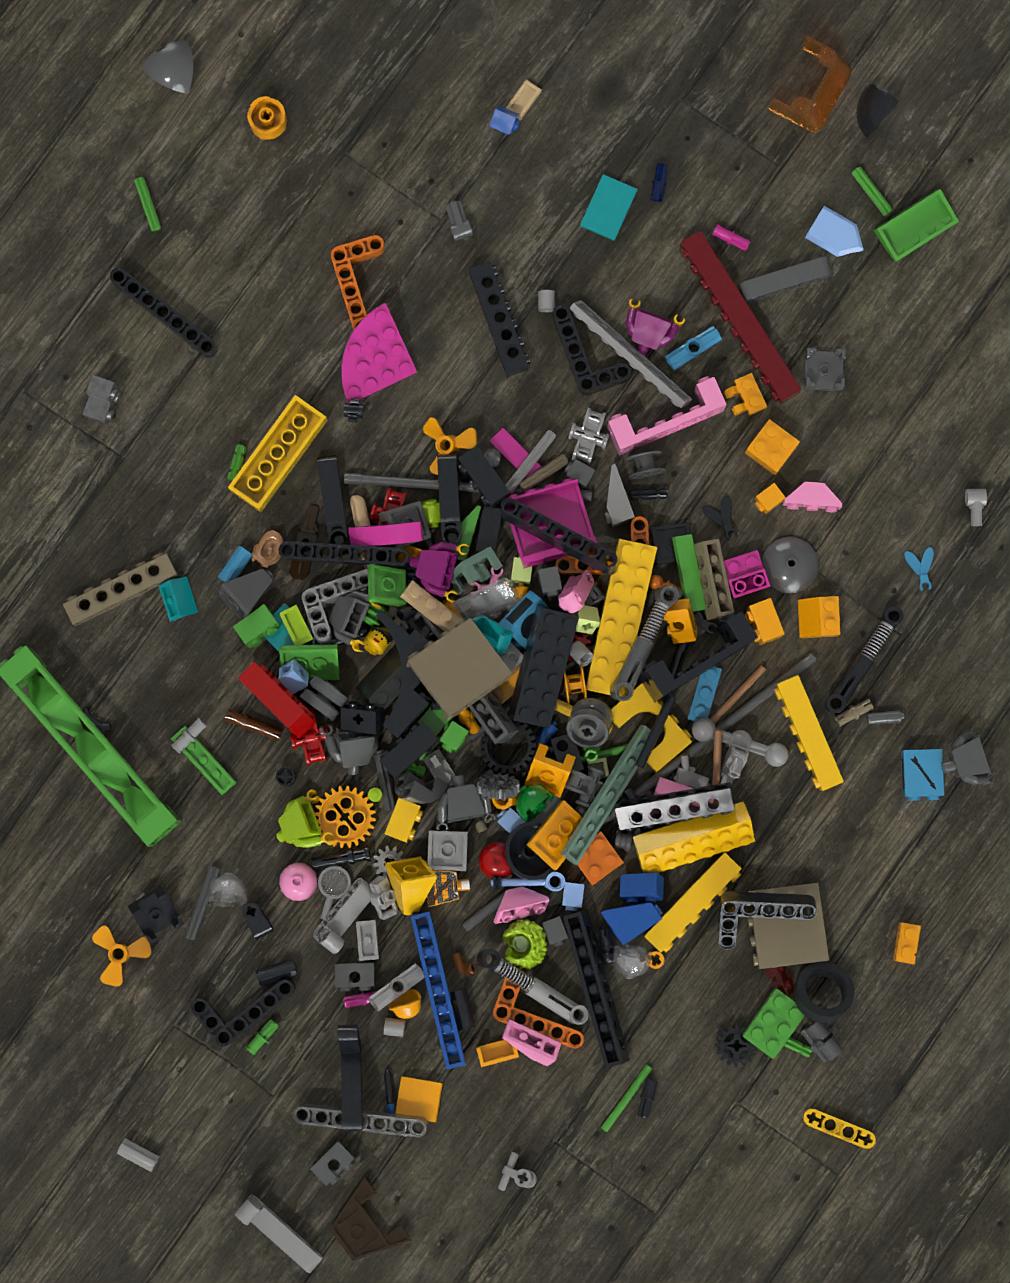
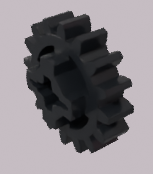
M735 1024L734 1029L730 1025H727L728 1031L721 1029L723 1035L716 1036L720 1042L715 1043V1046L720 1048L716 1051V1054H722L720 1060L727 1059L726 1064L730 1065L733 1062L735 1067L738 1066V1062L744 1066V1060L746 1059L751 1062L752 1060L749 1056L751 1054L756 1055L752 1050L757 1047L749 1041L744 1042L740 1038V1033H744L746 1026L743 1025L739 1029L738 1024ZM733 1033L729 1041H724L729 1034ZM735 1040H737L739 1044L745 1046L738 1047L735 1051L733 1047L727 1045L734 1044ZM724 1049H729L732 1052V1058L725 1053ZM744 1050H748L747 1053L740 1058V1053Z

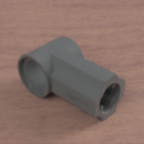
M453 201L445 205L454 241L473 236L461 201Z

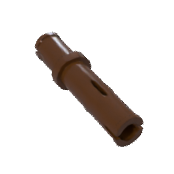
M228 709L227 715L232 716V718L225 716L224 721L279 741L280 736L274 733L281 735L282 729L249 718L246 714L242 715Z

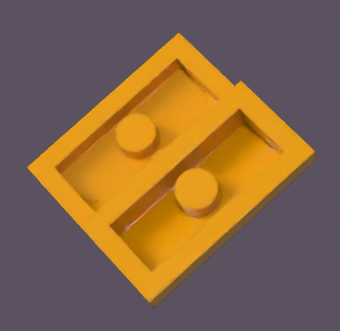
M401 1076L395 1114L420 1116L426 1118L427 1121L437 1122L443 1083Z

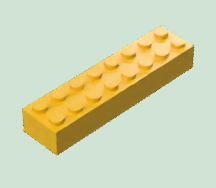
M618 538L615 551L618 558V570L615 574L610 575L601 621L593 649V659L590 663L585 685L586 690L610 695V687L616 681L638 635L657 551L655 546ZM621 686L618 689V694L623 696L625 689Z

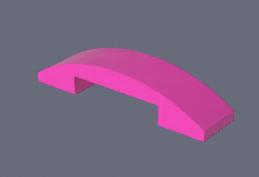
M421 521L348 528L350 545L377 546L423 541Z

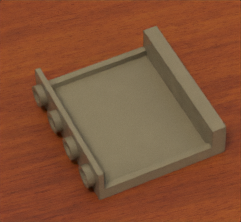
M471 618L467 621L463 619L455 625L456 628L452 631L446 630L439 636V640L436 642L430 641L421 652L418 653L416 651L408 657L409 660L406 665L407 668H412L444 712L443 716L447 721L503 684L512 675V672Z
M818 883L749 891L811 895L816 900L817 915L811 920L747 917L748 926L752 927L753 935H750L751 946H755L756 954H753L754 966L758 967V970L829 961Z

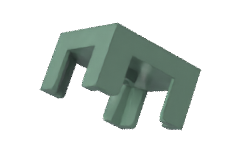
M491 547L462 561L454 568L451 583L459 595L466 591V588L459 579L461 576L464 575L469 584L477 580L482 583L491 577L490 572L484 565L487 559L494 570H498L503 566Z

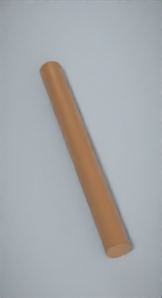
M760 665L715 712L710 720L716 724L766 669Z
M718 729L714 731L712 785L720 784L722 730ZM714 798L713 804L719 803V801Z

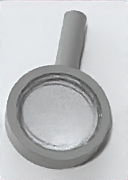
M328 867L319 876V890L326 896L321 919H324L331 911L334 899L341 898L351 886L349 873L341 867Z

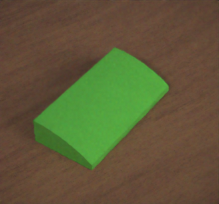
M938 189L873 231L892 259L897 262L958 223L959 220L941 189Z

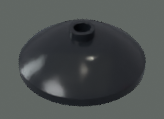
M525 822L519 824L509 833L505 841L504 855L507 865L520 878L538 880L546 877L553 871L544 860L526 845L542 823ZM526 848L529 849L528 855L525 853Z

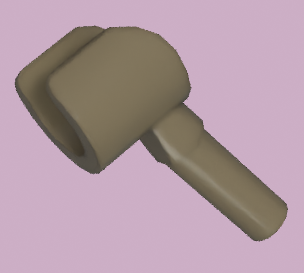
M497 811L493 813L495 817L499 815ZM491 815L487 818L488 823L493 820ZM484 820L477 822L475 825L478 833L488 830Z

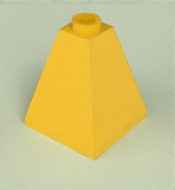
M421 856L385 863L392 889L395 892L397 905L404 915H413L414 912H419L437 879V875Z

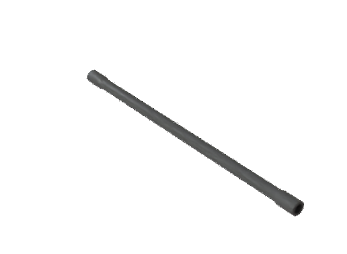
M347 472L344 474V484L439 490L438 480L363 475L361 473ZM459 482L460 491L479 492L478 489L474 490L469 482ZM518 486L513 493H510V495H522L525 494V492H523L520 486ZM533 487V488H531V489L540 490V489H544V488H542V487ZM580 489L583 501H591L592 490Z

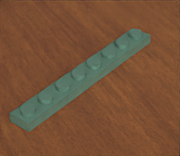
M640 725L560 853L572 864L578 865L638 768L635 765L651 731L647 726Z

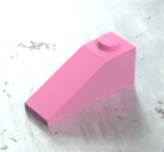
M510 1019L502 1036L504 1040L527 1057L545 1066H549L556 1061L561 1043Z

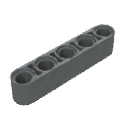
M820 257L744 281L738 286L746 303H750L832 276V272L827 258Z

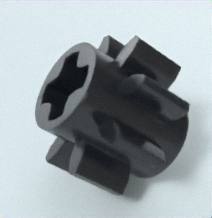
M350 399L349 403L344 404L343 417H348V422L357 423L358 418L363 419L364 404H359L360 400Z

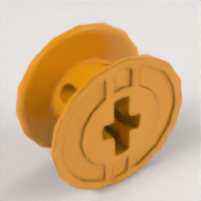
M580 666V674L566 675V672H564L567 703H570L569 694L583 692L584 699H586L583 667Z

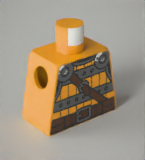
M432 870L437 875V879L427 895L428 907L458 900L459 891L470 890L469 879L458 880L457 872Z

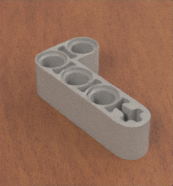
M358 878L354 881L313 933L316 941L332 954H336L343 947L344 940L341 936L370 902L369 897L372 891L365 880Z

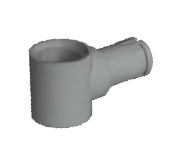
M966 489L965 504L971 509V526H982V509L987 504L986 489Z

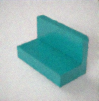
M187 577L168 580L158 586L170 622L198 613Z

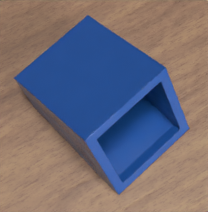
M651 902L600 912L622 945H625L662 919L660 916L662 911L657 904L652 905Z

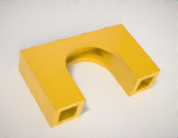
M640 684L633 690L631 699L620 701L611 709L613 714L612 722L619 729L636 714L649 712L658 716L663 702L659 700L654 703L644 685ZM673 714L668 716L664 724L665 734L662 742L652 750L647 761L656 773L692 743L690 740L692 736L685 728L682 730L677 725L679 721Z

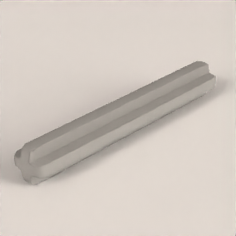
M548 430L506 483L505 486L510 493L515 491L520 482L555 439L556 435L552 431Z

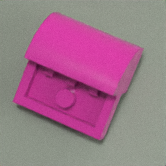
M758 550L724 560L732 598L770 587Z

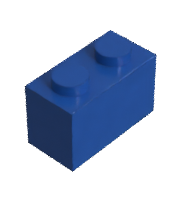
M657 872L621 875L620 898L626 901L627 904L635 905L643 901L653 904L656 901L663 900L664 877Z

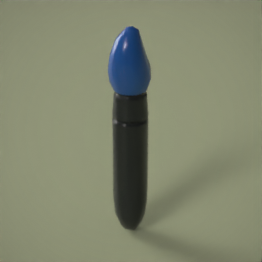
M386 1069L384 1072L386 1109L388 1113H395L392 1075L390 1070Z

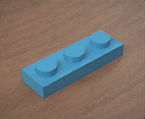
M712 667L700 675L688 720L696 721L702 717L708 718L722 669Z

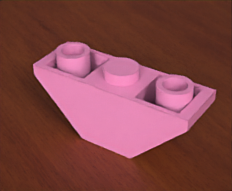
M804 482L785 498L783 506H787V509L792 510L806 507L808 511H818V508L825 509V512L834 513L842 508V503L825 483Z
M523 886L506 890L494 923H507L511 920L523 919L535 914L540 915L545 912L550 899Z

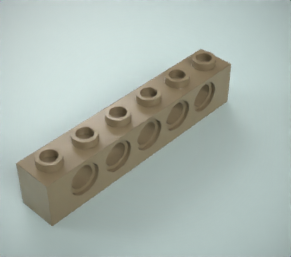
M159 553L153 556V560L148 563L143 561L135 565L136 568L131 571L124 570L118 574L119 577L113 580L108 578L102 581L101 586L97 588L90 587L83 591L84 594L78 597L74 595L66 599L67 602L63 606L72 625L76 627L158 587L168 580L178 577L179 575L167 553L164 555ZM153 567H159V573L156 576L150 575V570ZM141 575V583L138 585L133 584V578ZM118 584H124L125 586L122 593L116 592ZM106 592L107 599L100 602L98 599L99 594ZM86 600L89 601L90 607L87 610H82L81 604Z

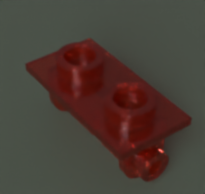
M785 966L765 968L769 979L774 977L777 979L771 982L773 989L777 988L783 994H787V996L793 993L794 985L785 972Z

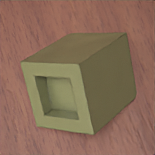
M606 757L592 762L586 761L587 769L593 767L605 772L601 779L608 778L609 771Z

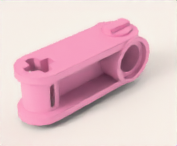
M585 570L578 576H570L558 596L559 607L569 614L580 610L585 605V601L594 585V579L590 571Z

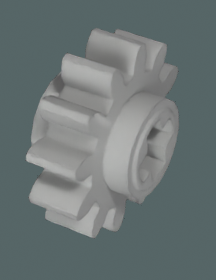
M386 846L385 852L381 849L378 850L381 855L374 856L378 863L373 864L374 867H379L376 874L383 872V876L387 877L388 874L385 863H387L385 860L387 858L394 859L395 861L405 859H401L403 851L396 853V846L392 851H390L389 846Z

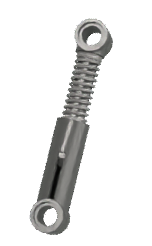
M660 586L655 591V605L650 612V618H647L648 621H646L647 624H644L645 627H643L644 630L640 633L641 636L636 637L616 681L610 687V695L613 699L627 701L633 696V688L654 646L652 639H655V633H658L656 630H659L658 626L660 627L659 624L662 623L661 620L665 617V611H668V608L678 600L679 593L674 586ZM666 590H668L670 593V598L668 600H666L663 595ZM621 686L625 689L623 696L618 694V689Z

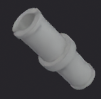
M197 718L187 730L184 729L182 731L183 734L171 746L178 753H181L191 742L196 740L195 738L207 725L200 718Z

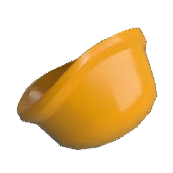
M409 989L389 1003L388 1008L399 1018H412L421 1009V995L417 990Z

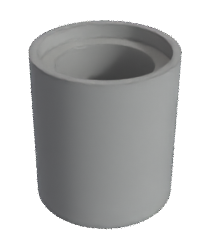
M538 291V311L553 312L555 308V291Z
M581 641L572 644L569 655L580 666H587L593 659L591 651Z
M386 1017L384 1035L403 1037L405 1019Z

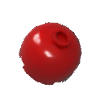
M491 842L482 848L479 854L478 864L480 869L491 879L493 875L495 877L501 875V879H504L513 873L505 860L504 842Z

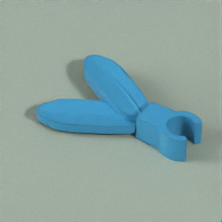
M931 547L925 550L921 563L913 553L909 551L904 553L907 564L919 575V590L921 592L923 590L922 584L924 583L928 585V590L931 589V583L927 575L934 556Z

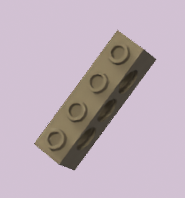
M719 539L694 544L707 620L726 617L734 612Z

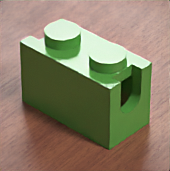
M263 604L233 627L245 645L251 649L252 647L259 646L267 636L276 634L281 625L270 609Z

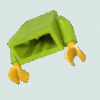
M309 790L306 797L301 796L288 802L283 815L278 820L281 830L276 836L280 842L286 841L288 844L304 848L319 846L324 842L327 845L335 843L334 840L327 841V837L333 836L331 832H326L323 837L319 836L322 832L311 806V803L316 804L320 801L319 796L311 798L317 794L315 790Z

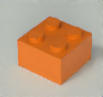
M599 832L577 866L591 886H593L624 862L603 833Z

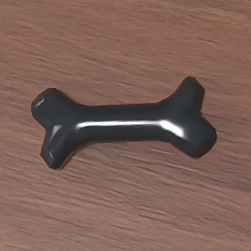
M88 706L84 707L83 712L105 736L106 731L112 729V725L110 723H102L90 714Z

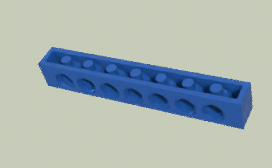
M426 912L411 916V921L446 1070L466 1065L431 913Z

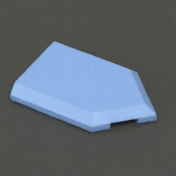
M826 206L822 208L805 237L837 257L864 250L857 224Z

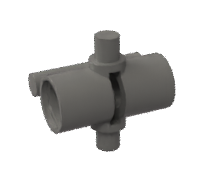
M814 1021L800 1031L810 1044L812 1052L816 1053L823 1063L831 1061L843 1052L842 1047L835 1039V1035L838 1033L835 1027L828 1029L824 1023Z

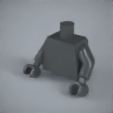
M327 724L329 729L327 733L320 726L319 732L326 737L325 743L330 755L343 768H347V772L350 775L358 774L359 766L368 765L371 757H373L379 747L378 734L344 731L333 733V736H331L333 731L331 725Z
M971 727L959 735L951 745V751L948 752L950 760L941 762L943 773L954 771L956 778L961 777L963 782L975 785L993 784L994 782L989 781V775H992L979 734L974 735L973 729L975 727Z
M464 775L452 777L454 788L447 789V793L442 795L438 805L437 831H439L440 825H445V831H447V822L482 817L488 823L487 817L490 815L493 820L496 819L487 796L481 797L474 784L466 785Z

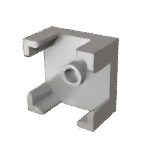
M429 831L428 866L432 870L467 871L468 832Z

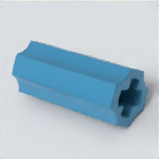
M238 546L218 575V578L223 582L238 578L253 555L243 547Z

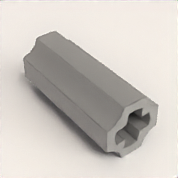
M126 1138L121 1143L117 1152L120 1156L152 1172L160 1157Z

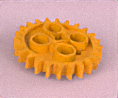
M339 786L338 792L332 788L331 795L325 792L326 799H319L322 805H316L315 807L319 809V812L314 813L315 816L319 817L317 822L320 824V830L323 831L320 837H323L326 832H331L333 836L327 837V841L334 840V847L339 842L341 848L344 847L345 843L351 848L352 842L358 846L359 839L365 842L364 835L371 836L368 829H374L375 827L371 825V822L376 821L375 818L371 817L376 811L370 810L374 804L367 803L369 797L362 798L364 792L362 791L357 794L356 787L351 792L349 786L346 787L345 791ZM345 798H349L352 801L351 807L348 809H344L341 806V802ZM335 803L345 814H350L348 819L357 828L356 831L350 827L347 821L340 820L342 815L334 807ZM330 810H334L337 814L334 821H329L326 818ZM357 813H362L364 816V820L360 824H356L353 820L354 815ZM342 825H346L349 828V833L346 836L339 834L338 830Z

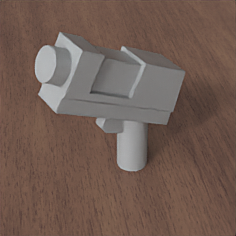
M681 755L682 768H677L676 776L673 779L677 783L695 788L711 786L708 783V777L694 773L696 769L689 766V756Z

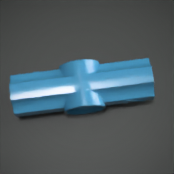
M712 326L665 356L667 363L673 370H676L690 360L697 358L701 353L720 342L722 338L717 329ZM694 344L699 350L691 352L688 346Z

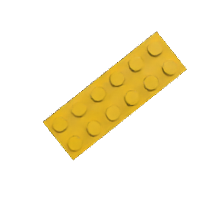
M295 395L230 483L228 489L256 510L262 512L327 423L326 416Z
M744 801L735 804V810L729 814L722 815L716 813L708 818L694 817L690 821H681L633 837L643 873H659L668 869H674L677 866L692 863L696 860L708 858L715 854L727 852L755 842L751 818Z

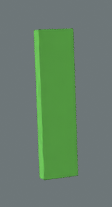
M692 534L673 537L672 541L683 598L690 599L693 612L706 610Z
M184 726L171 740L175 742L183 734L182 731L188 728ZM195 738L196 740L191 742L182 752L223 796L237 782L203 744Z

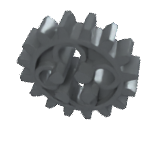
M491 773V776L484 775V778L480 777L479 781H477L478 794H481V797L487 796L489 800L495 798V801H498V799L506 800V798L512 799L519 792V780L515 779L514 776L509 777V774Z

